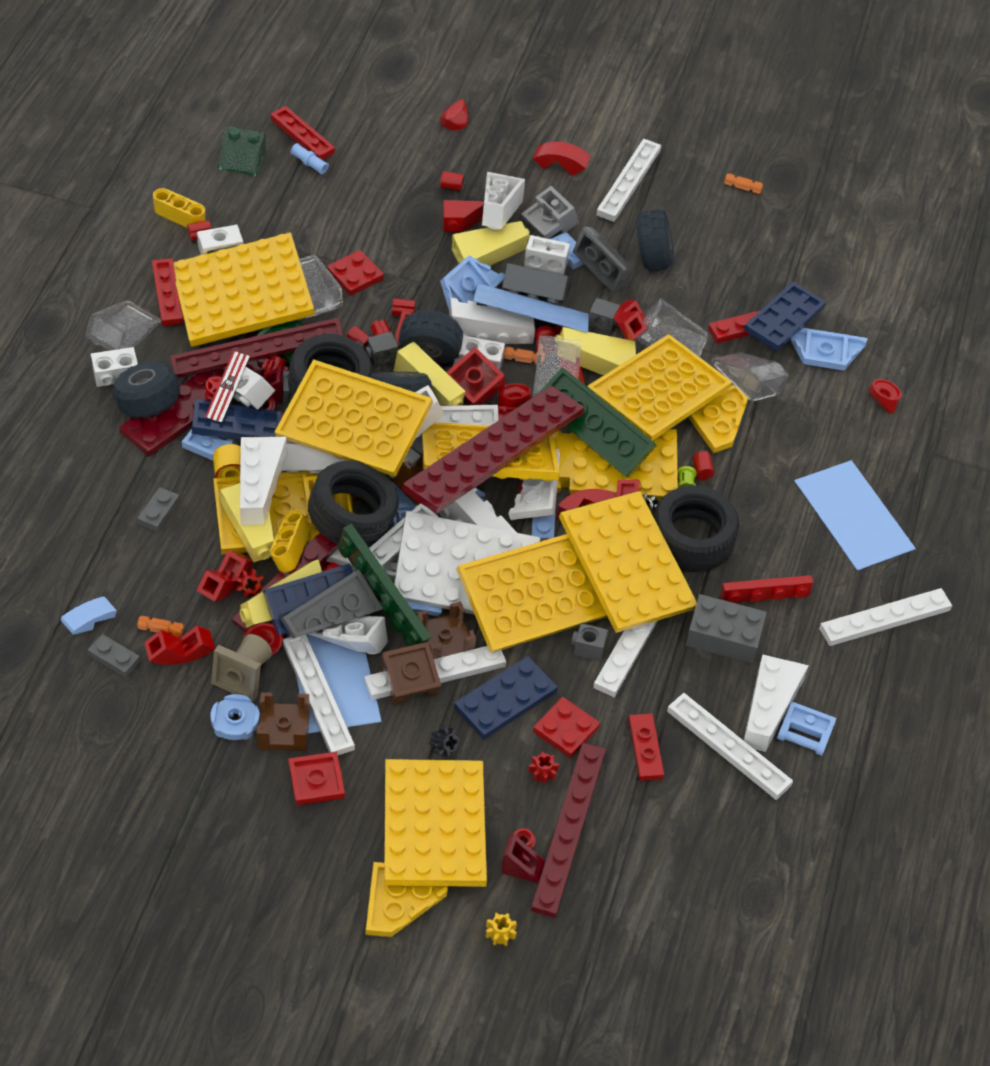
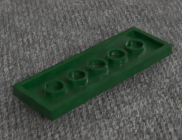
M563 367L539 392L541 393L548 387L553 386L584 406L583 414L565 427L627 479L657 447L650 438Z
M349 524L344 527L338 545L339 552L345 559L348 558L352 564L353 572L358 569L360 570L382 606L381 612L388 615L393 629L397 633L400 632L405 639V646L429 642L431 635L354 526Z

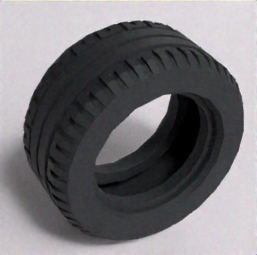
M338 334L316 335L303 341L293 352L289 367L288 386L292 397H294L313 360L340 366L347 371L366 377L373 373L372 362L366 351L352 339Z
M340 461L327 466L317 476L308 500V514L316 529L330 541L339 544L343 528L352 524L366 545L370 546L375 544L389 531L398 510L399 500L394 485L383 472L360 461ZM344 493L357 496L368 503L374 513L360 515L349 512L339 506L332 495Z
M691 485L670 491L658 502L654 519L680 569L687 571L709 570L721 565L733 552L739 530V516L732 503L721 493L704 486ZM686 517L699 518L710 523L715 528L717 534L707 539H693L680 534L674 528L673 523L678 519Z

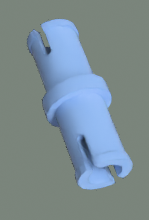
M298 143L292 147L290 153L302 160L305 166L312 167L320 174H324L327 171L328 163L318 158L316 153L313 151L309 152Z

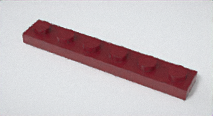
M319 533L304 547L299 562L292 571L286 573L279 572L257 594L314 560H319L321 566L338 549L339 544L330 541ZM240 611L232 618L233 624L244 632L250 628L246 627V624L241 620Z

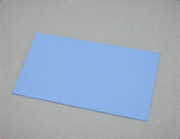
M477 284L474 297L475 302L588 333V313Z
M852 460L794 480L857 571L916 549Z
M306 634L346 727L382 722L377 700L371 701L364 682V676L371 675L366 653L357 652ZM297 679L300 694H304L301 685ZM310 709L308 733L320 732Z

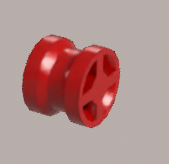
M215 376L207 380L205 387V398L207 401L212 402L221 377Z

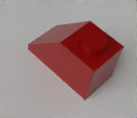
M444 200L443 232H464L483 219L484 201Z

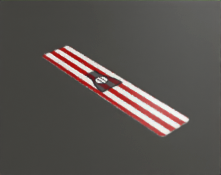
M233 351L206 413L207 418L219 422L223 421L248 362V355Z

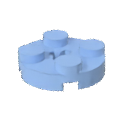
M240 694L225 696L224 700L219 703L217 701L211 710V724L215 734L228 740L250 739L253 732L257 729V724H259L260 720L257 705L255 706L247 696ZM234 714H238L240 719L234 721L232 719H229V717H233Z

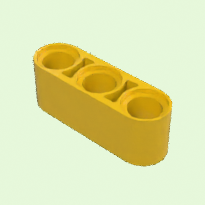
M165 188L154 191L153 203L156 214L184 227H187V224L206 221L205 207Z
M293 509L285 514L270 549V554L276 566L283 573L290 572L297 566L311 529L300 509Z

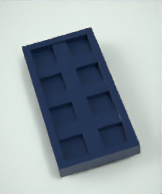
M792 282L745 324L744 331L778 351L825 308L826 301Z
M195 399L191 434L241 440V437H276L274 432L281 421V411L229 404L223 421L219 422L206 417L211 401Z
M351 564L263 590L277 636L288 632L280 618L353 573Z
M526 656L454 702V708L484 740L557 693L558 687L529 656Z

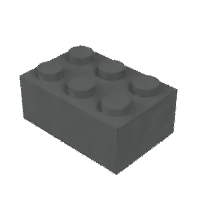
M699 594L686 646L753 664L767 612Z

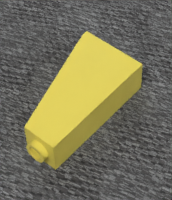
M522 221L505 224L502 229L498 230L483 228L453 234L452 251L458 264L470 255L480 263L491 266L526 250L530 234Z
M565 327L562 328L560 335H556L554 347L557 348V357L603 376L636 355L635 341L587 333Z
M415 342L410 343L397 352L393 372L425 373L431 380L432 392L440 406L463 405L465 390Z
M240 483L221 489V505L252 561L257 562L268 559L271 556L270 549L274 542L270 513L268 512L264 525H241Z
M319 560L306 564L269 588L322 572ZM263 591L240 605V617L246 624V627L272 621Z

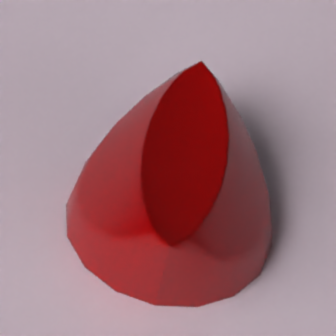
M463 99L443 111L440 116V123L443 127L449 130H460L467 126L468 110Z
M876 379L867 389L871 397L883 409L891 414L894 413L902 396L901 390L894 383L884 379Z
M517 383L503 386L498 392V406H521L532 398L530 388L524 384Z
M259 623L250 627L243 636L253 634L263 638L269 644L272 655H274L280 649L285 633L277 636L272 623Z

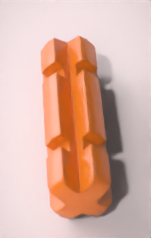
M730 173L726 175L724 181L725 185H735V188L746 191L752 190L756 194H760L763 187L761 182L755 181L754 183L753 180L740 176L736 178L735 175Z
M506 347L504 359L512 360L513 358L518 362L530 364L535 362L536 365H543L545 354L541 352L534 354V351L514 350V348Z
M140 616L137 623L139 629H150L152 632L163 630L177 637H181L184 631V624L174 622V624H171V621L152 618L151 620L147 616Z

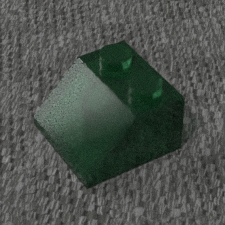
M227 126L222 138L218 170L257 176L266 151V133Z

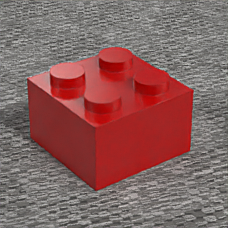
M476 347L446 372L465 390L463 401L467 406L483 405L505 385V375Z

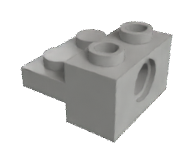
M552 186L536 196L537 203L521 213L523 219L546 239H549L559 231L565 233L579 223L575 208Z

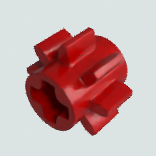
M272 356L270 359L265 358L261 369L265 370L263 375L279 366L283 367V371H288V367L285 366L287 361L277 356Z
M253 568L250 573L242 569L243 574L241 577H235L240 584L236 587V590L241 591L244 589L243 596L246 598L249 593L256 595L259 588H264L260 584L264 577L262 575L255 576L256 570ZM249 578L252 580L251 587L247 586V579Z
M542 752L537 757L532 756V764L529 765L528 772L534 773L533 780H538L544 784L550 779L555 780L556 772L559 770V763H554V755L550 756Z

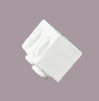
M530 235L524 266L564 275L568 263L570 243Z
M463 336V343L458 358L462 359L469 351L476 347L489 361L497 365V368L501 370L505 343Z
M134 347L91 354L92 368L97 387L114 384L116 378L122 372L138 364Z

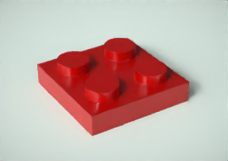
M361 250L327 265L326 272L349 296L384 280V273Z
M562 697L533 727V732L571 759L581 748L582 743H586L600 728V722Z
M337 752L288 759L296 805L345 798Z

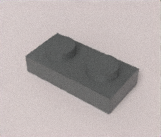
M159 487L137 518L138 524L158 532L180 501L179 495Z
M103 634L87 650L88 656L125 678L141 662L139 655Z

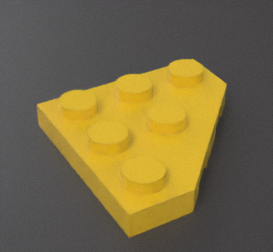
M738 384L732 385L721 395L688 416L713 453L733 446L748 401V397Z
M374 862L366 935L394 936L447 896L448 886L384 885L385 863Z

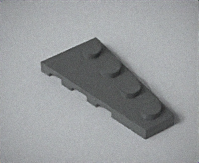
M358 569L280 619L292 638H296L382 610L383 608Z

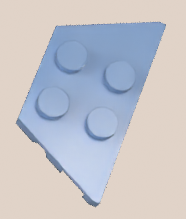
M470 255L467 256L440 280L449 312L450 298H456L458 302L462 303L474 301L478 283L495 288L504 280L505 274H498L490 270L491 267L485 263H480Z
M802 328L790 339L803 364L845 371L867 343V338L808 328Z

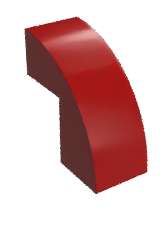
M548 142L537 147L533 160L542 169L557 161L573 177L586 169L591 156L583 149L569 143Z
M627 300L617 309L614 320L626 339L635 340L647 329L643 321L645 315L636 300Z
M585 489L575 492L558 505L556 519L560 521L559 515L561 512L616 498V493L604 489Z
M228 550L219 570H206L196 591L213 601H220L230 595L239 585L235 577H241L243 574L242 569L248 573L254 562L235 550Z
M198 625L181 638L160 630L144 642L149 661L164 665L194 661L215 650L210 630Z

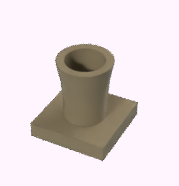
M249 634L243 638L236 652L218 645L214 650L211 684L233 694L247 696L251 699V702H254L258 697L261 665L270 659L272 655L269 644L263 638Z

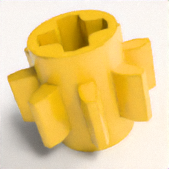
M495 913L493 921L487 919L486 927L488 929L486 930V937L492 938L494 941L493 945L498 943L507 946L509 938H516L515 929L517 922H511L508 913L506 915Z

